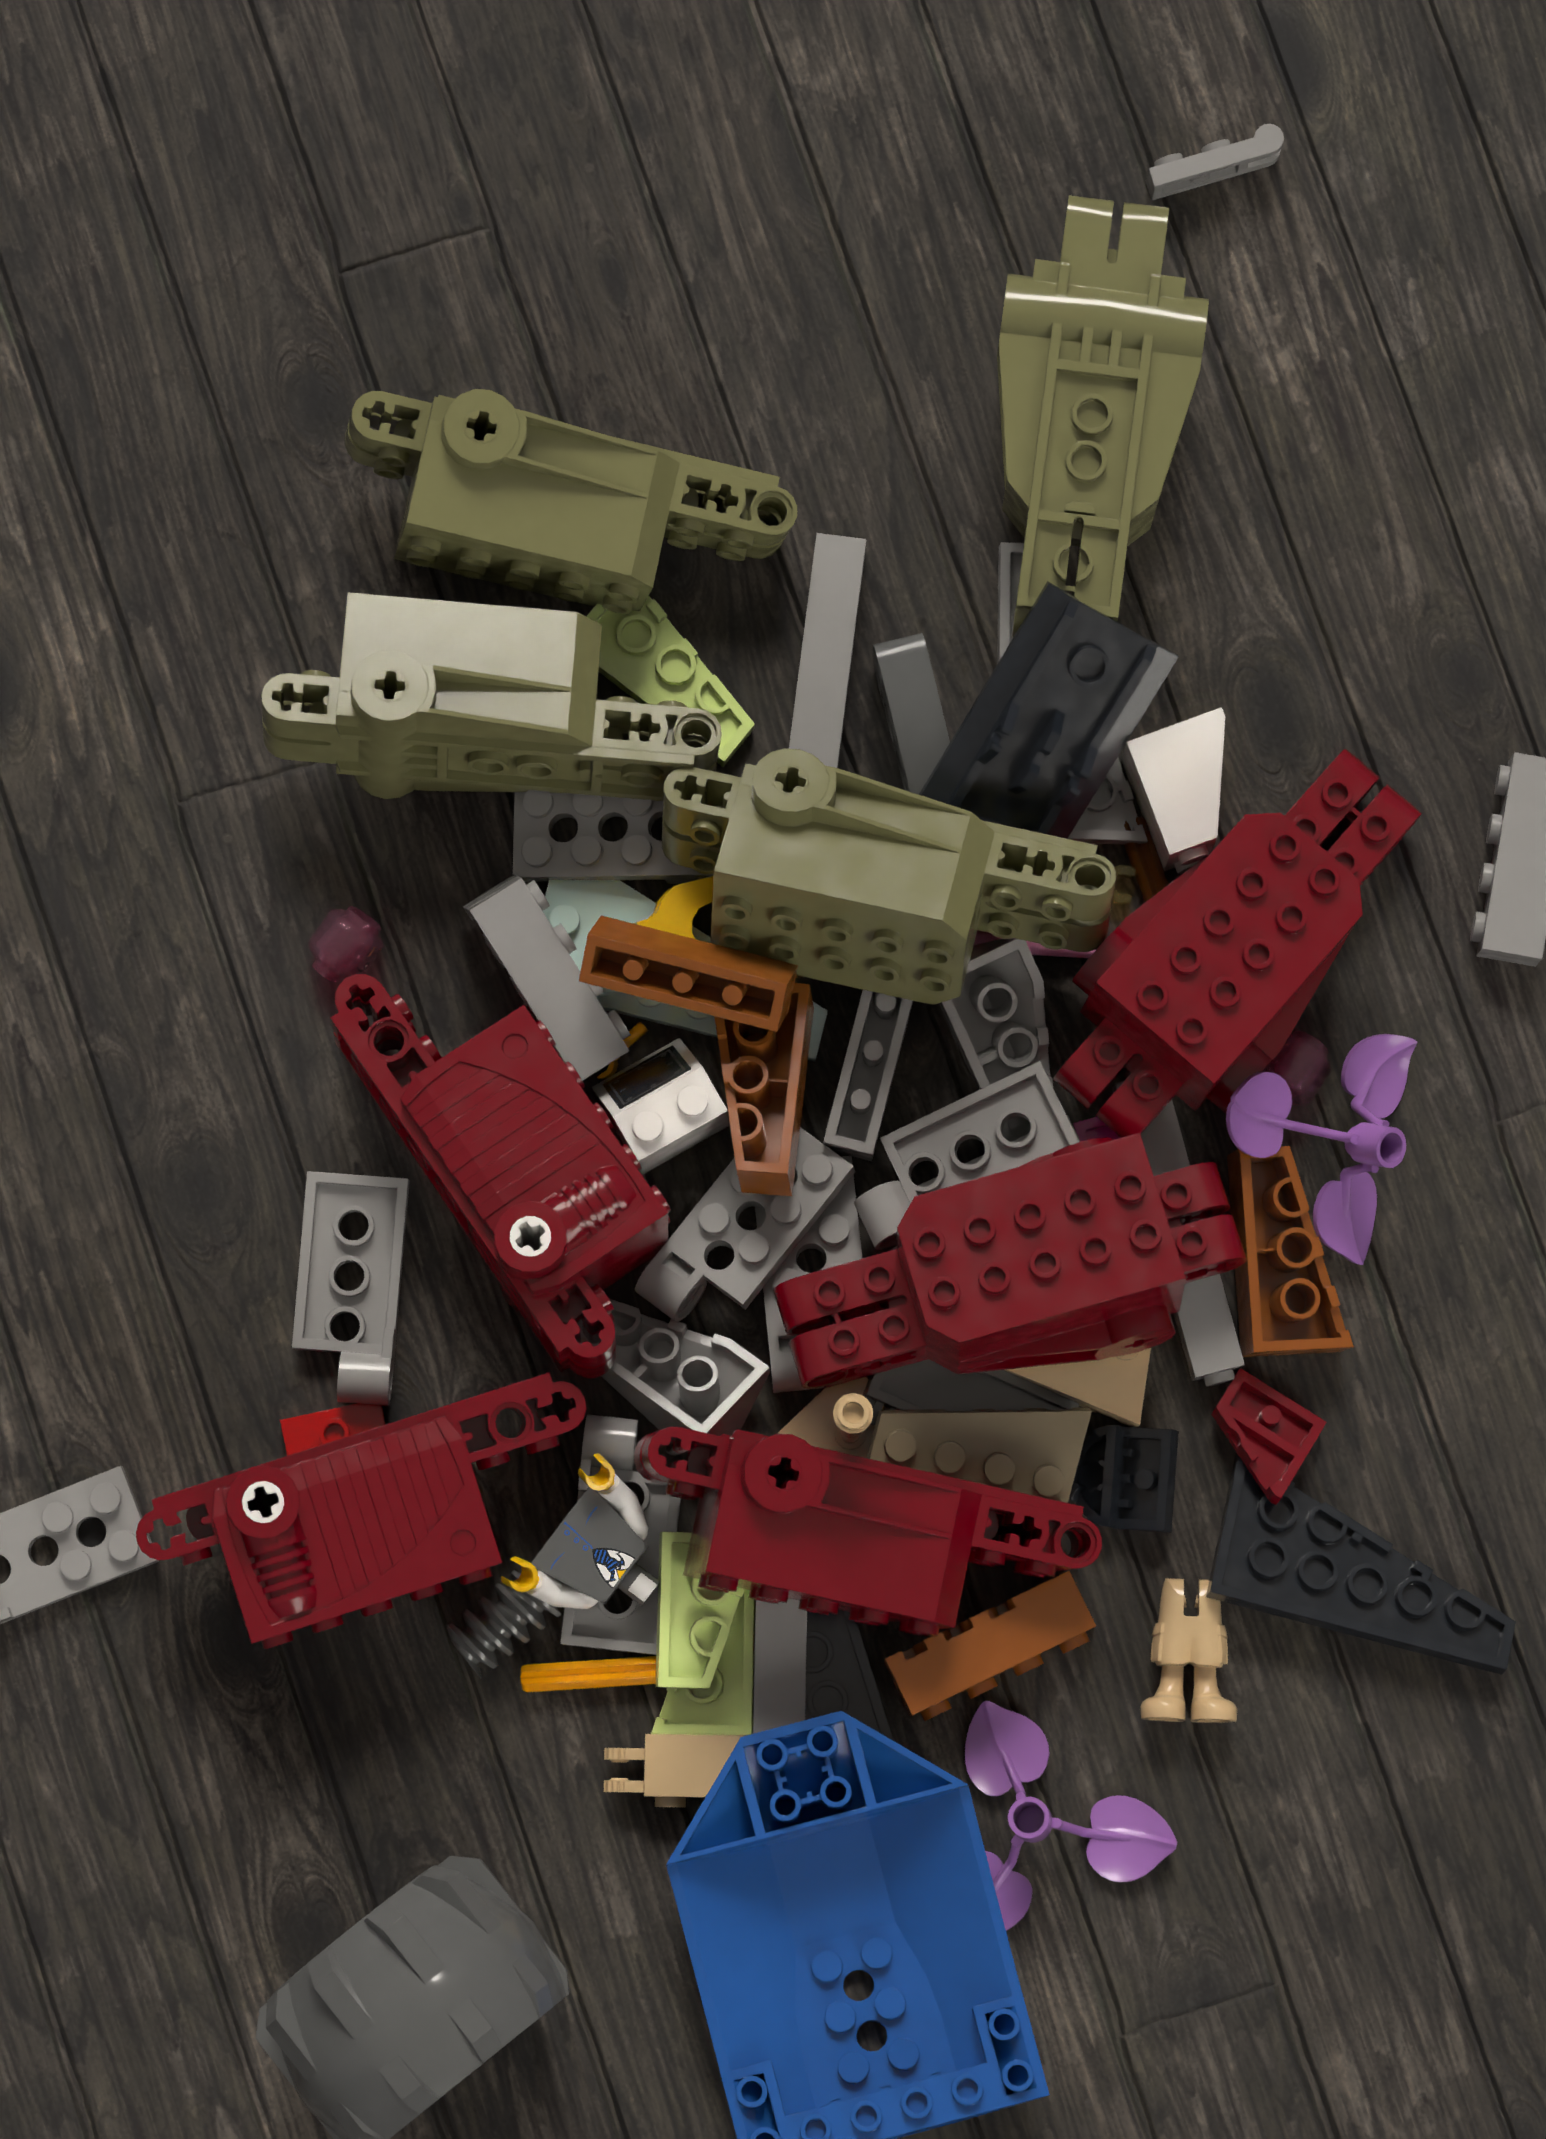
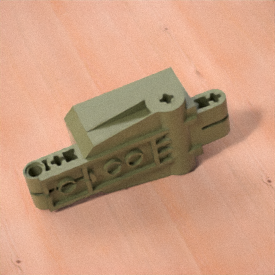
M1069 195L1060 262L1035 259L1033 277L1008 274L997 353L1005 484L1002 511L1024 537L1012 637L1015 636L1047 581L1111 619L1118 620L1127 546L1151 529L1155 510L1199 378L1208 316L1209 299L1184 296L1186 278L1161 275L1169 208L1124 202L1118 247L1115 250L1108 249L1114 201ZM1070 546H1079L1075 585L1066 586Z
M473 389L460 394L456 399L439 395L434 397L433 403L384 391H371L363 394L356 400L345 433L344 445L348 455L354 461L365 466L374 467V473L385 478L402 479L403 475L412 477L394 559L417 566L459 574L468 578L506 585L518 590L544 594L569 602H577L594 607L596 604H602L604 609L620 614L640 611L653 588L664 537L668 538L667 542L670 545L682 549H696L697 545L716 549V555L728 560L744 561L745 557L763 559L772 556L779 549L797 518V505L794 497L787 490L778 487L780 479L778 476L608 436L515 409L504 396L491 390ZM760 519L768 522L771 526L764 524Z
M350 592L347 595L340 677H331L330 674L319 670H307L301 674H279L271 678L264 685L261 694L263 740L271 754L285 760L336 764V774L353 775L362 789L370 795L383 799L400 798L413 790L527 792L528 790L549 791V793H572L663 801L664 781L674 770L683 767H696L716 772L722 732L721 725L713 714L703 709L689 708L678 701H662L657 705L642 704L623 696H614L607 700H596L602 624L578 612Z
M784 748L770 752L759 760L757 765L745 764L742 777L696 767H683L674 770L664 781L662 850L665 857L672 863L692 868L699 873H714L711 943L798 965L796 974L798 976L935 1005L960 997L977 930L991 933L1002 939L1016 938L1039 943L1053 950L1067 949L1076 952L1096 950L1107 938L1116 871L1108 859L1097 854L1098 845L982 821L970 811L839 768L825 766L816 756L801 749Z

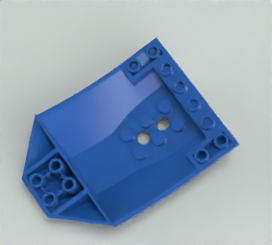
M843 1711L740 1737L666 1864L737 2139H898L1050 2096L991 1876L969 1785ZM853 1971H864L874 1981V1990L865 2000H852L844 1992V1980ZM877 2022L886 2029L887 2041L881 2049L867 2051L858 2044L857 2032L864 2023Z

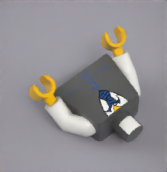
M596 1453L593 1456L601 1463L600 1471L593 1476H587L581 1468L578 1469L580 1478L589 1487L532 1563L517 1556L510 1559L521 1565L522 1572L519 1578L514 1581L502 1576L501 1581L506 1586L518 1592H527L553 1607L589 1609L598 1601L606 1604L617 1589H620L643 1606L659 1585L660 1581L637 1564L649 1547L644 1542L649 1527L635 1493L615 1474L612 1465L601 1454Z

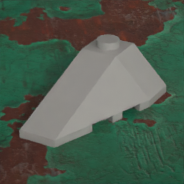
M609 1299L614 1307L611 1313L614 1317L613 1324L615 1326L616 1359L613 1366L604 1375H601L602 1378L659 1430L667 1427H682L721 1436V1434L732 1435L736 1429L741 1430L770 1373L768 1365L730 1338L714 1334L712 1338L688 1330L687 1325L684 1323L675 1322L672 1319L667 1323L640 1314L639 1308ZM582 1319L577 1323L580 1327L581 1343L588 1341L583 1334Z

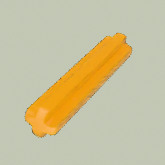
M656 1656L526 1664L520 1670L521 1687L525 1692L656 1684Z

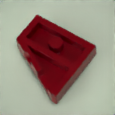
M1241 1368L1235 1374L1234 1379L1230 1382L1211 1414L1267 1499L1274 1505H1277L1327 1423Z

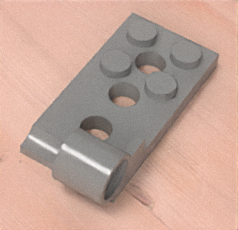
M118 1466L0 1513V1555L4 1556L11 1566L9 1578L0 1584V1624L159 1562V1560L149 1558L144 1554L137 1544L136 1530L142 1515L123 1466ZM89 1518H99L106 1526L104 1541L95 1547H87L82 1544L78 1535L80 1525ZM147 1533V1539L149 1543H152L149 1533ZM44 1536L51 1537L58 1545V1556L52 1564L39 1566L31 1557V1547L37 1539Z

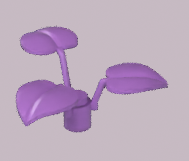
M1379 1034L1367 1037L1355 1044L1346 1056L1341 1072V1084L1348 1094L1354 1096L1351 1101V1109L1367 1121L1352 1127L1347 1133L1286 1119L1292 1106V1094L1286 1080L1280 1075L1271 1072H1257L1245 1079L1232 1094L1231 1102L1227 1107L1226 1125L1229 1136L1235 1146L1249 1156L1266 1158L1276 1154L1282 1144L1283 1128L1345 1142L1347 1153L1354 1161L1360 1164L1343 1169L1340 1173V1181L1332 1180L1324 1184L1314 1204L1313 1225L1317 1236H1319V1239L1325 1246L1352 1263L1364 1265L1372 1237L1377 1207L1376 1186L1368 1172L1377 1173L1379 1167H1396L1402 1161L1406 1152V1139L1403 1132L1398 1128L1389 1127V1122L1381 1119L1393 1113L1404 1093L1409 1062L1417 1045L1416 1040L1405 1036Z
M984 1701L977 1709L968 1729L965 1744V1764L971 1781L984 1794L997 1797L1005 1794L1012 1787L1016 1793L1017 1801L1013 1803L1008 1813L1009 1826L1015 1833V1836L1011 1840L1012 1845L1007 1861L1003 1864L997 1855L985 1851L1006 1931L1015 1926L1024 1917L1032 1899V1886L1029 1880L1022 1874L1012 1871L1024 1841L1030 1843L1042 1841L1050 1834L1052 1829L1091 1838L1086 1851L1090 1865L1101 1877L1119 1883L1135 1881L1147 1875L1176 1850L1177 1840L1162 1816L1147 1804L1128 1796L1117 1795L1099 1800L1091 1810L1092 1829L1065 1822L1059 1818H1053L1050 1810L1041 1800L1035 1797H1026L1025 1789L1022 1783L1037 1780L1047 1767L1050 1751L1045 1734L1035 1722L1026 1716L1007 1710L993 1702Z

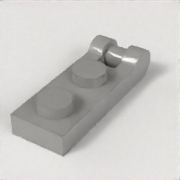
M1264 124L1256 130L1253 138L1230 144L1228 139L1218 140L1205 145L1201 149L1202 153L1183 158L1181 153H1175L1156 160L1154 167L1149 168L1146 179L1151 200L1275 164L1279 158L1284 141L1283 132L1274 124Z

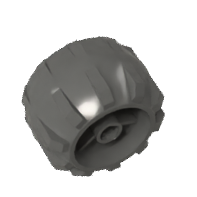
M449 1856L442 1863L433 1865L389 1897L281 1985L267 2000V2003L259 2008L256 2040L296 2090L304 2106L321 2122L333 2139H390L569 1995L568 1971L544 1940L536 1924L518 1907L482 1859Z

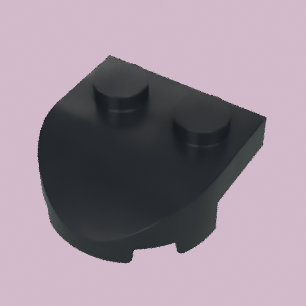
M1107 1425L1094 1429L1092 1431L1093 1434L1083 1443L1069 1497L1070 1500L1078 1506H1083V1514L1087 1517L1086 1519L1100 1526L1128 1531L1171 1533L1179 1431L1160 1428L1123 1427L1119 1425Z

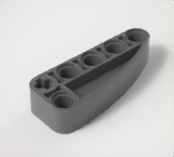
M923 633L874 644L872 647L873 666L904 790L918 795L950 743Z

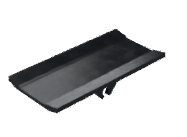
M1047 581L919 795L970 811L982 821L1068 839L1177 661L1178 654L1134 632Z

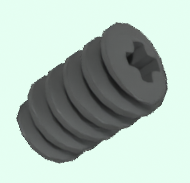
M516 1570L510 1573L512 1581L518 1579L521 1575ZM497 1583L494 1586L498 1598L497 1603L481 1596L478 1599L482 1611L481 1616L465 1609L462 1615L466 1628L462 1629L452 1622H449L446 1628L453 1645L477 1675L483 1679L478 1665L479 1662L495 1669L499 1666L494 1652L495 1649L511 1656L515 1653L510 1639L511 1636L527 1643L531 1640L526 1626L527 1623L543 1630L547 1626L542 1611L546 1610L556 1617L562 1615L560 1611L527 1592L510 1590Z

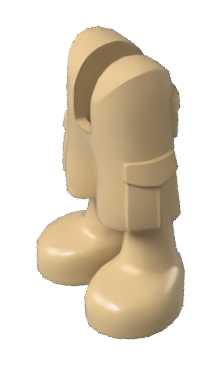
M1165 1578L1161 1593L1158 1623H1155L1151 1648V1662L1162 1667L1160 1684L1155 1695L1142 1702L1141 1719L1166 1722L1185 1721L1186 1707L1183 1695L1184 1666L1191 1664L1194 1667L1191 1722L1228 1723L1237 1721L1236 1705L1221 1696L1217 1685L1216 1668H1221L1223 1665L1228 1664V1636L1225 1625H1222L1221 1601L1206 1597L1209 1584L1208 1579L1198 1580V1591L1194 1607L1197 1608V1616H1185L1184 1579Z

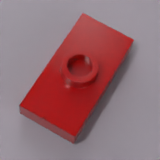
M359 1403L280 1420L287 1456L386 1425L382 1405Z

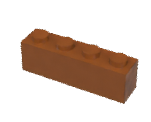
M601 915L587 936L579 982L777 1032L789 1012L798 965Z

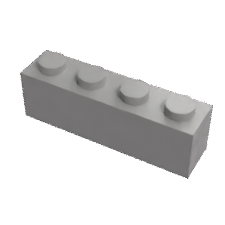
M1514 752L1508 761V766L1499 765L1494 794L1501 795L1502 802L1500 814H1491L1488 825L1486 843L1494 844L1492 863L1484 862L1481 869L1478 892L1486 893L1484 912L1476 911L1474 914L1470 941L1478 942L1477 957L1536 967L1542 960L1546 939V758Z
M867 990L862 991L823 1144L832 1151L868 1161L873 1160L913 1000Z

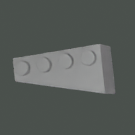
M513 874L462 907L471 921L475 920L483 932L482 935L485 943L500 965L509 973L510 981L527 1008L536 1016V1022L541 1020L556 1043L554 1049L564 1063L569 1061L583 1081L630 1051L623 1041L630 1036V1033L618 1013L612 1010L606 1014L596 998L604 992L603 989L599 986L579 982L580 970L570 956V953L577 948L562 924L560 923L553 928L543 913V910L550 905L536 882L533 880L526 885L521 877Z

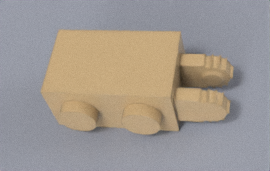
M645 1734V1748H605L604 1760L627 1763L629 1760H645L644 1781H629L627 1778L604 1780V1792L644 1793L645 1797H655V1807L686 1808V1797H706L740 1737L745 1735Z

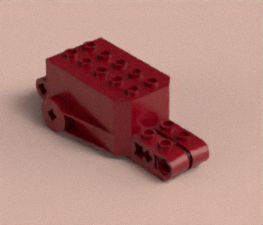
M1345 748L1285 815L1282 813L1245 814L1209 855L1205 856L1128 915L1103 941L1075 975L1072 982L1088 995L1080 1013L1097 1027L1065 1062L1053 1080L1089 1109L1120 1073L1125 1076L1126 1080L1095 1115L1121 1138L1137 1133L1141 1135L1176 1095L1194 1111L1208 1098L1226 1114L1228 1104L1231 1102L1230 1098L1240 1084L1249 1076L1265 1071L1281 1052L1342 945L1363 915L1360 886L1400 842L1422 813L1388 784L1360 813L1356 807L1380 777ZM1341 823L1347 827L1346 831L1328 851L1324 850L1321 846L1338 829Z
M1137 1133L1116 1140L1104 1137L1081 1141L1053 1153L1040 1156L1013 1169L914 1196L897 1226V1249L795 1277L780 1283L774 1288L773 1291L786 1334L791 1336L798 1335L790 1340L789 1345L801 1386L807 1389L827 1386L828 1388L927 1359L956 1374L1099 1361L1109 1357L1137 1353L1167 1341L1176 1333L1170 1314L1180 1311L1185 1284L1230 1271L1247 1261L1233 1216L1228 1214L1221 1215L1229 1210L1230 1205L1216 1163H1199L1153 1176L1141 1135Z
M667 1427L645 1435L638 1442L634 1451V1463L637 1471L644 1479L653 1483L667 1485L666 1495L692 1501L699 1498L683 1572L684 1576L699 1579L698 1587L723 1593H729V1591L736 1592L737 1587L750 1590L748 1598L773 1604H779V1602L787 1603L788 1598L800 1601L798 1607L800 1610L829 1615V1613L837 1614L838 1610L850 1612L848 1620L873 1626H879V1624L888 1625V1621L899 1623L898 1631L924 1637L929 1635L938 1636L939 1629L955 1628L968 1562L994 1567L995 1565L1005 1566V1561L1015 1563L1014 1572L1044 1578V1575L1054 1577L1055 1571L1079 1569L1091 1565L1098 1558L1102 1549V1537L1098 1528L1090 1520L1082 1517L1083 1506L811 1446L806 1440L792 1434L765 1436L736 1429L732 1435L721 1434V1436L682 1427ZM667 1445L666 1451L670 1455L676 1456L688 1452L685 1460L666 1464V1457L658 1455V1449ZM1014 1525L1015 1530L1022 1532V1536L1019 1539V1536L1013 1533L996 1535L999 1527ZM1063 1533L1069 1537L1071 1542V1550L1068 1555L1063 1552L1061 1547Z

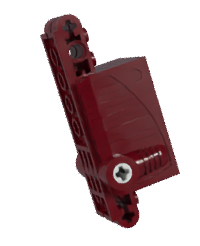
M354 974L345 978L339 984L335 993L337 1014L330 1018L336 1045L500 1283V1289L505 1301L516 1311L520 1312L559 1371L563 1372L570 1367L577 1375L585 1378H596L604 1375L613 1366L616 1359L615 1326L613 1324L614 1317L611 1313L614 1307L603 1290L656 1256L668 1241V1224L671 1223L668 1213L671 1209L666 1199L655 1185L650 1187L639 1172L642 1170V1167L627 1144L621 1146L611 1131L613 1125L603 1108L597 1102L592 1104L582 1089L585 1085L576 1069L569 1061L563 1062L554 1049L556 1043L541 1020L536 1022L524 1005L444 1057H441L439 1051L426 1034L418 1038L416 1029L411 1022L414 1017L398 993L390 997L383 985L376 978L367 974ZM372 1015L374 1022L371 1026H369V1021L367 1018V1016ZM388 1050L399 1051L397 1054L391 1056L383 1055V1053ZM581 1319L583 1322V1334L588 1339V1341L581 1343L580 1327L577 1324Z
M549 1372L151 1499L154 1510L145 1514L139 1521L136 1530L137 1544L141 1551L149 1558L159 1561L180 1556L183 1566L212 1557L210 1546L220 1544L249 1640L252 1644L261 1641L264 1649L293 1641L292 1631L311 1625L312 1631L318 1633L342 1625L344 1622L341 1615L360 1609L364 1617L392 1609L394 1607L391 1599L409 1593L411 1600L416 1601L443 1592L442 1582L457 1577L459 1578L460 1585L473 1583L493 1576L490 1567L501 1564L502 1560L471 1463L476 1461L479 1471L511 1461L508 1454L509 1450L525 1446L527 1455L559 1446L560 1443L557 1435L576 1428L584 1419L586 1412L585 1397L581 1390L572 1383L565 1381L553 1382ZM551 1394H555L558 1401L566 1400L569 1405V1409L562 1412V1422H560L557 1415H550L539 1419L536 1409L550 1405L553 1401ZM503 1409L514 1411L520 1418V1430L513 1438L502 1436L496 1428V1417ZM261 1487L264 1495L273 1494L275 1498V1503L268 1506L269 1515L266 1517H262L259 1510L250 1511L247 1502L255 1498L254 1489ZM188 1509L186 1514L187 1527L192 1536L197 1539L196 1541L186 1543L184 1532L171 1537V1547L167 1549H161L158 1542L149 1543L147 1533L154 1530L153 1522L155 1520L163 1519L166 1526L182 1523L177 1516V1512Z

